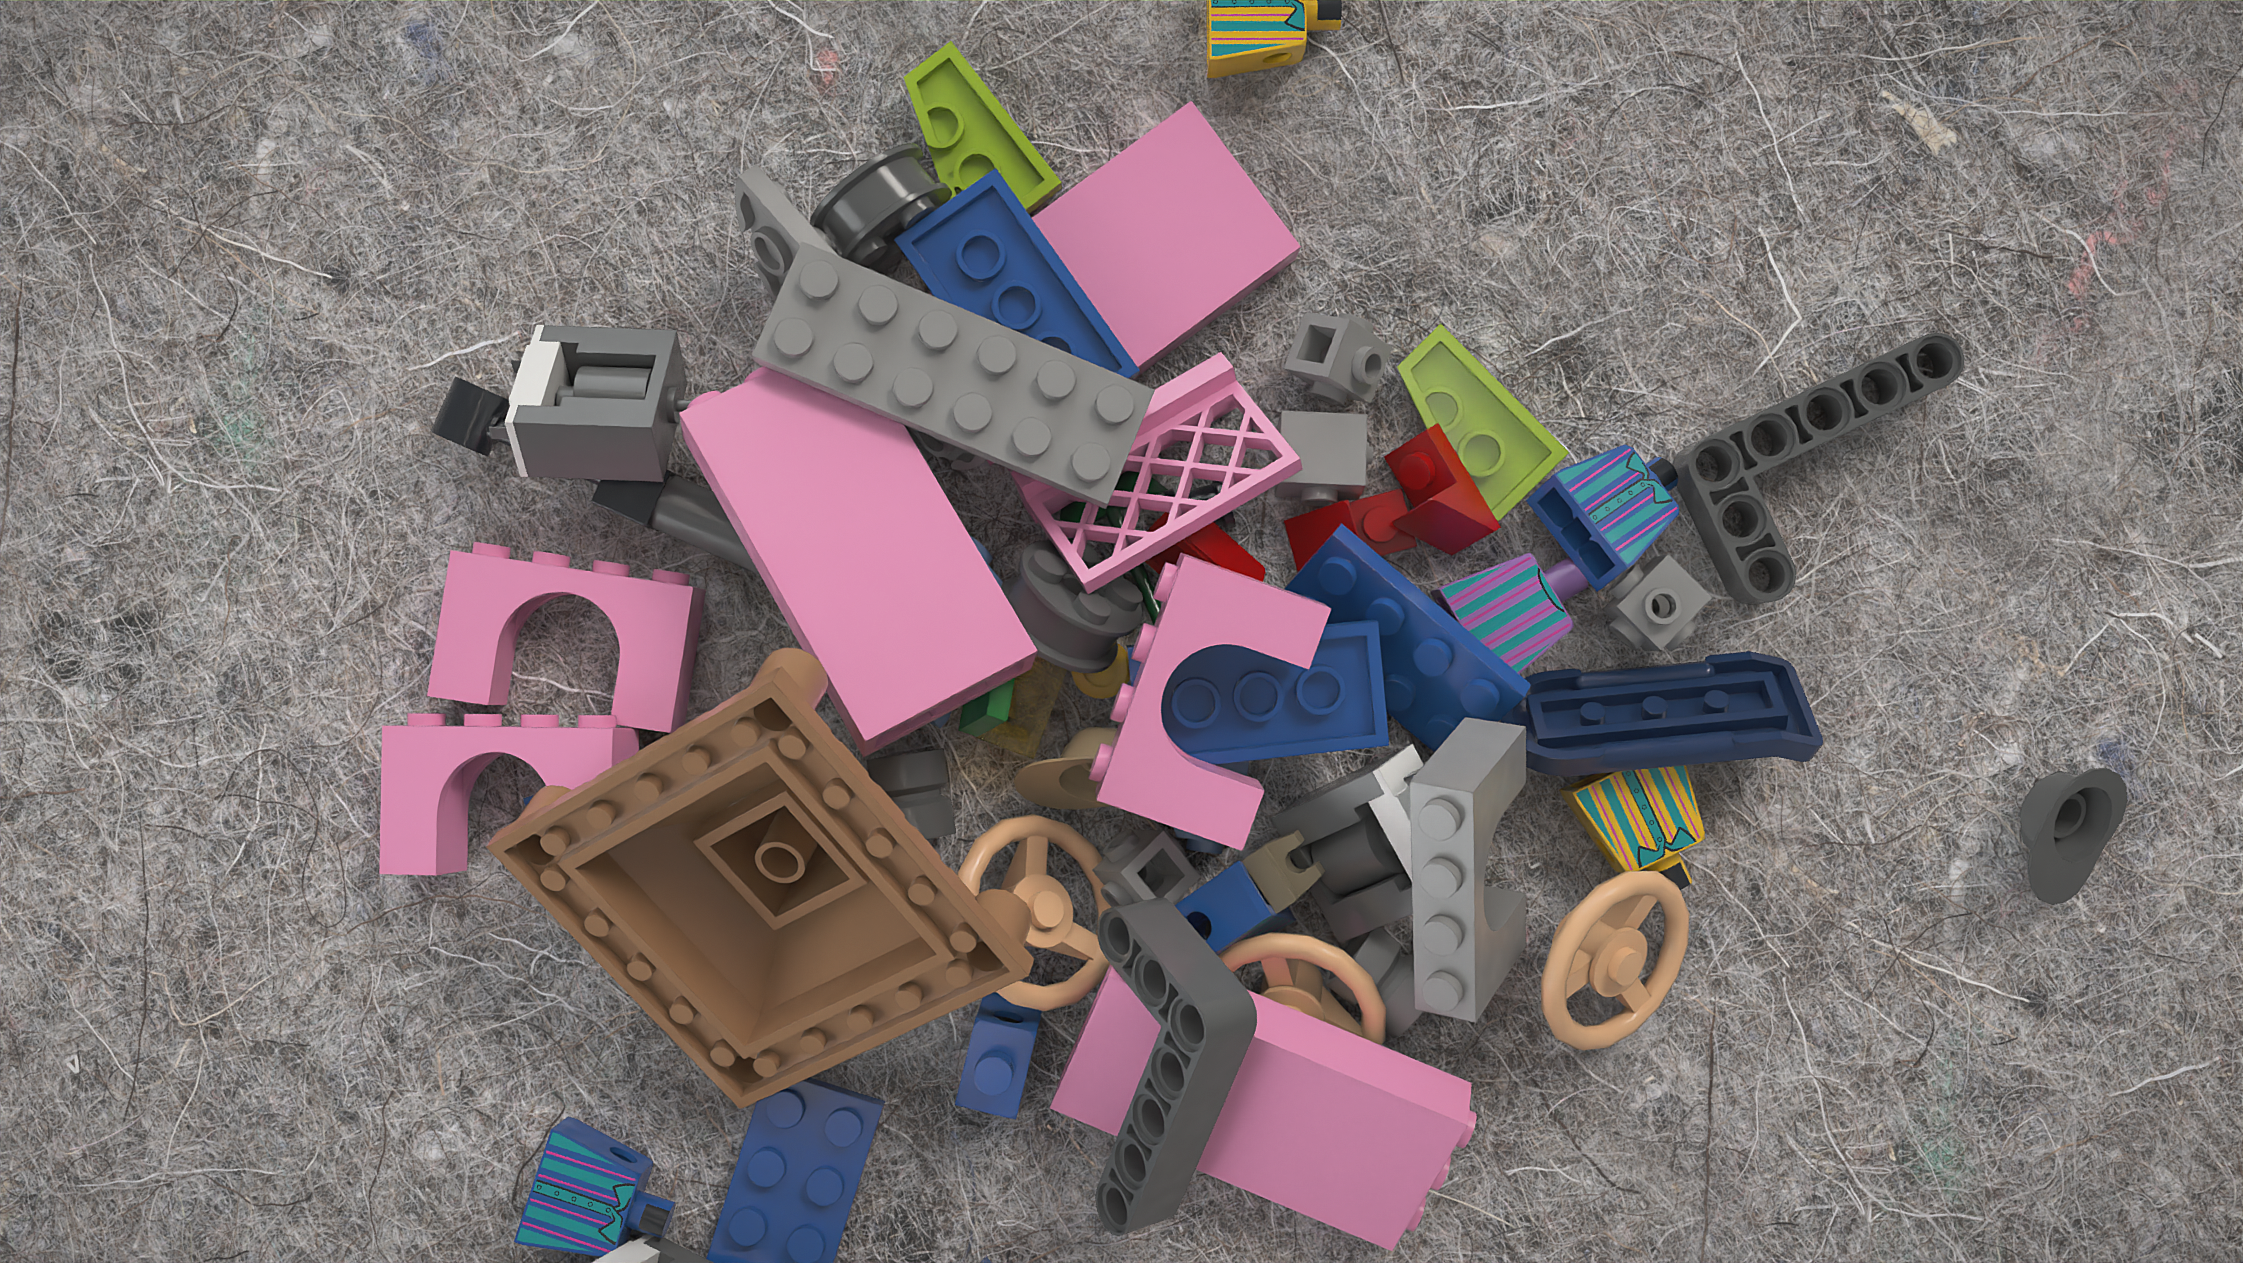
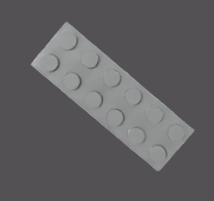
M804 241L801 242L751 355L755 363L1104 509L1108 506L1155 392V389Z

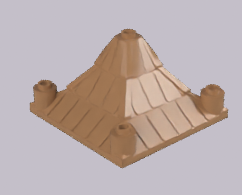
M782 648L773 651L764 660L748 688L722 702L711 711H707L679 727L675 732L643 748L632 757L624 759L600 773L589 782H585L573 790L556 785L541 788L532 797L517 820L497 831L486 846L739 1109L747 1107L1028 977L1034 961L1032 955L1024 947L1032 923L1031 911L1026 902L1016 894L999 889L986 890L975 896L956 873L943 863L937 851L918 829L905 819V814L886 792L872 781L867 770L847 747L834 737L832 730L816 713V709L825 695L828 686L827 672L821 662L812 654L798 648Z

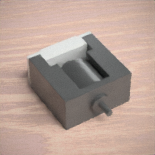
M536 325L531 343L526 346L522 361L511 360L513 371L517 373L509 397L510 407L505 419L506 427H489L492 439L510 440L520 477L663 482L677 424L680 422L679 413L686 410L692 401L684 400L687 380L677 330Z
M1413 744L1306 793L1271 818L1280 836L1299 830L1305 839L1296 849L1290 852L1299 869H1306L1317 861L1325 869L1326 872L1309 889L1339 943L1413 914L1410 781L1424 766Z

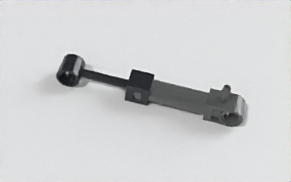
M455 376L430 432L489 457L493 446L498 442L512 447L508 439H492L489 427H506L505 419L510 407L509 400ZM667 469L663 482L584 479L598 485L591 499L593 504L760 575L713 491L688 481Z

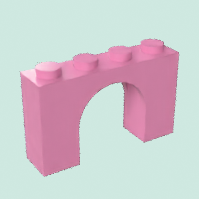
M473 542L472 553L450 550L427 696L483 705H507L517 639L524 623L543 604L559 597L579 595L590 600L603 610L617 633L620 658L611 715H616V725L673 733L679 727L685 725L706 593L704 589L688 586L689 574L653 569L652 580L629 577V565L593 560L592 571L569 568L570 556L533 551L532 562L509 559L510 547Z
M1180 553L1176 566L1167 562L1163 566L1153 595V599L1163 603L1155 625L1143 623L1131 657V659L1141 662L1133 686L1122 683L1110 714L1111 720L1119 722L1111 746L1100 743L1088 779L1098 782L1095 789L1097 801L1243 851L1263 797L1264 789L1260 782L1254 778L1190 756L1171 740L1163 727L1161 717V702L1164 688L1172 672L1184 659L1201 649L1214 645L1231 644L1243 646L1309 669L1331 608L1321 602Z
M407 713V725L382 726L379 874L436 876L466 871L470 794L480 773L498 757L504 754L514 755L531 765L541 776L546 786H564L573 790L583 783L594 779L597 775L624 759L635 755L639 751V728L616 727V715H578V727H559V715L521 714L520 726H502V714H464L463 725H446V713Z

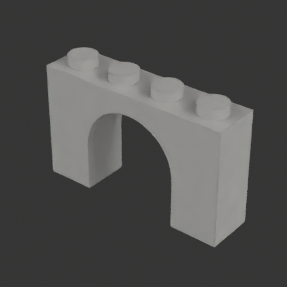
M1465 717L1410 781L1415 1009L1476 1023L1526 947V893L1484 885L1488 854L1496 827L1506 809L1526 784V726Z

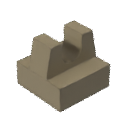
M1299 830L1275 839L1271 838L1241 861L1276 914L1296 902L1326 872L1319 861L1306 869H1299L1291 863V850L1296 849L1305 840Z

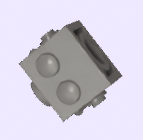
M1282 410L1277 430L1300 457L1303 470L1275 485V497L1301 498L1302 505L1319 508L1337 503L1338 500H1359L1364 488L1368 485L1366 469L1368 464H1372L1373 446H1369L1367 441V414ZM1268 450V460H1272V462L1278 460L1273 451Z

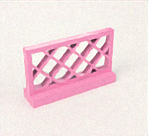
M1220 352L1155 389L1121 474L1126 471L1140 472L1134 491L1114 490L1108 503L1111 506L1128 507L1121 528L1093 525L1099 506L1014 470L1010 473L1026 510L1034 522L1041 525L1086 593L1090 594L1303 469L1300 457L1238 383L1233 366ZM1236 408L1244 415L1239 431L1210 428L1213 421ZM1178 441L1192 442L1187 461L1158 458L1161 451ZM1204 445L1233 446L1234 449L1229 466L1199 463ZM1247 448L1270 450L1278 458V460L1261 470L1241 468ZM1152 474L1181 477L1175 497L1146 494ZM1194 478L1223 482L1221 492L1207 501L1188 499ZM1074 501L1086 502L1080 523L1054 520L1051 516ZM1141 509L1170 513L1166 525L1154 532L1134 530ZM1067 537H1068V538H1074L1072 544L1069 542V540L1067 539ZM1088 540L1116 543L1111 557L1088 569L1082 560Z

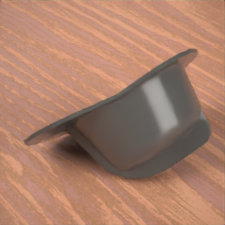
M2106 767L2089 769L2080 775L2057 771L2040 779L2029 790L2020 811V832L2023 843L2030 849L2027 872L2030 888L2038 900L2051 905L2065 903L2080 891L2089 878L2105 845L2114 835L2125 813L2128 802L2127 786L2120 774Z

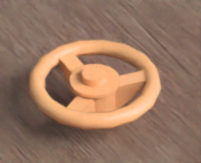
M1035 814L1002 819L975 839L957 876L977 896L979 894L981 876L991 858L1011 842L1020 841L1000 890H1006L1019 896L1026 902L1031 911L1032 923L1024 947L1031 946L1086 960V963L1067 981L1040 986L1019 980L996 992L1011 1004L1041 1011H1049L1076 1004L1101 983L1110 963L1100 948L1097 929L1096 934L1073 922V906L1068 892L1058 880L1046 875L1048 842L1058 845L1073 857L1090 882L1098 913L1097 925L1102 912L1112 908L1101 894V889L1105 885L1092 871L1103 859L1091 842L1066 823Z
M1625 871L1597 885L1562 919L1555 930L1541 977V1010L1555 1038L1574 1049L1608 1048L1635 1033L1660 1007L1678 977L1688 946L1689 911L1678 886L1658 871ZM1659 901L1664 913V940L1655 968L1643 985L1638 976L1646 961L1647 941L1645 936L1637 929L1655 903ZM1590 982L1594 991L1604 997L1615 996L1625 1008L1620 1013L1598 1025L1583 1026L1572 1020L1567 1010V998Z
M1269 932L1243 939L1218 955L1232 973L1242 965L1261 960L1264 974L1259 995L1381 1046L1384 1043L1386 1029L1385 1004L1371 975L1343 949L1309 935ZM1315 965L1332 971L1353 991L1361 1008V1026L1323 986L1322 975Z

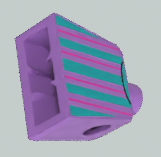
M1527 553L1439 586L1430 591L1438 606L1520 674L1574 627L1573 621L1562 602L1588 588V582L1570 557L1542 571L1535 557L1531 553Z

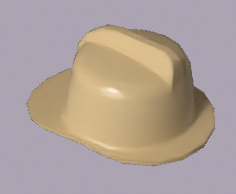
M1087 727L1079 730L1065 746L1060 758L1033 762L1021 768L1014 777L1016 791L1033 803L1055 809H1087L1111 806L1096 800L1095 789L1098 782L1090 780L1088 777L1100 743L1111 746L1117 729Z

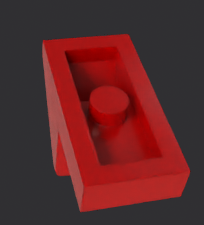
M1439 423L1426 429L1384 456L1414 507L1392 521L1396 528L1451 556L1501 528Z
M1399 488L1351 502L1347 499L1284 520L1283 524L1297 573L1341 523L1381 557L1417 547L1414 536L1396 528L1392 523L1393 520L1408 512L1402 489Z

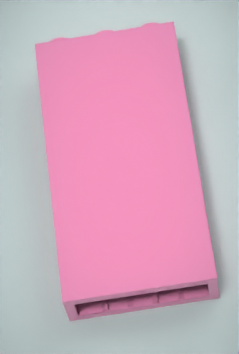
M1192 101L1188 102L1032 217L1035 224L1139 368L1140 374L1295 261L1301 248ZM987 460L990 466L994 464V462Z
M765 366L750 373L745 378L744 383L723 393L710 391L698 396L689 403L686 410L679 413L684 441L801 648L819 660L827 672L828 686L826 692L863 757L1032 668L1038 650L904 424Z
M1111 964L1063 1068L1050 1109L1118 1136L1161 1026ZM1247 990L1257 1010L1256 1031L1196 1170L1393 1251L1405 1229L1413 1232L1417 1228L1424 1212L1425 1196L1430 1188L1438 1191L1442 1187L1449 1171L1450 1155L1456 1146L1462 1149L1465 1148L1473 1134L1477 1114L1470 1110L1472 1083Z

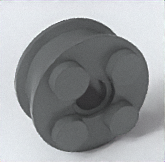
M902 144L870 159L838 183L816 207L810 218V224L812 227L819 228L825 234H828L842 253V258L866 268L871 267L873 271L882 273L895 265L904 255L894 239L951 199L952 191L946 183H934L921 166L923 152L917 144Z
M1074 538L1068 539L1071 544L1073 543ZM1039 540L1029 544L1020 557V575L1005 581L1001 586V590L1038 650L1037 655L1054 665L1079 673H1098L1108 669L1117 657L1118 638L1133 633L1141 622L1142 608L1140 603L1143 599L1142 593L1134 584L1119 576L1092 593L1087 594L1051 540ZM1087 543L1082 560L1090 569L1101 563L1102 560L1099 559L1095 549Z

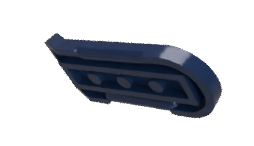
M1751 651L1709 655L1705 657V661L1592 672H1581L1579 669L1572 668L1535 673L1524 678L1531 684L1526 696L1499 720L1500 723L1526 726V767L1554 776H1578L1767 757L1809 762L1823 745V737L1793 665L1783 658Z

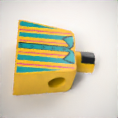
M1206 0L1207 78L1230 76L1301 62L1306 49L1307 31L1340 30L1342 0Z
M1686 765L1591 774L1559 789L1565 802L1615 871L1623 873L1625 871H1640L1644 868L1646 871H1658L1674 882L1680 890L1693 882L1679 852L1705 839V831Z

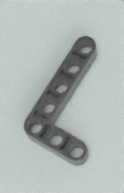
M1936 332L1924 335L1694 442L1678 452L1673 460V466L1678 474L1677 489L1726 591L1733 599L1748 605L1778 601L1791 592L1796 581L1797 573L1794 562L1753 476L1950 385L1960 376L1965 360L1962 347L1954 338L1947 334ZM1919 352L1926 354L1932 361L1933 375L1931 378L1924 376L1918 369L1916 361ZM1864 377L1872 379L1878 386L1880 394L1877 404L1871 403L1863 395L1861 386ZM1809 402L1819 405L1825 413L1826 421L1822 430L1813 427L1807 419L1806 411ZM1755 427L1765 430L1771 438L1772 447L1768 456L1758 453L1752 445L1751 435ZM1700 452L1711 455L1717 463L1718 472L1714 482L1706 481L1697 472L1696 459ZM1728 506L1738 510L1744 521L1743 530L1738 537L1729 534L1723 526V513ZM1755 561L1764 564L1769 572V584L1763 592L1756 590L1750 583L1749 570Z
M1162 897L1109 908L1102 912L1097 925L1098 941L1104 956L1161 1026L1096 1189L1095 1201L1099 1218L1104 1227L1115 1236H1121L1173 1218L1176 1214L1257 1027V1010L1247 989L1175 905L1167 898Z

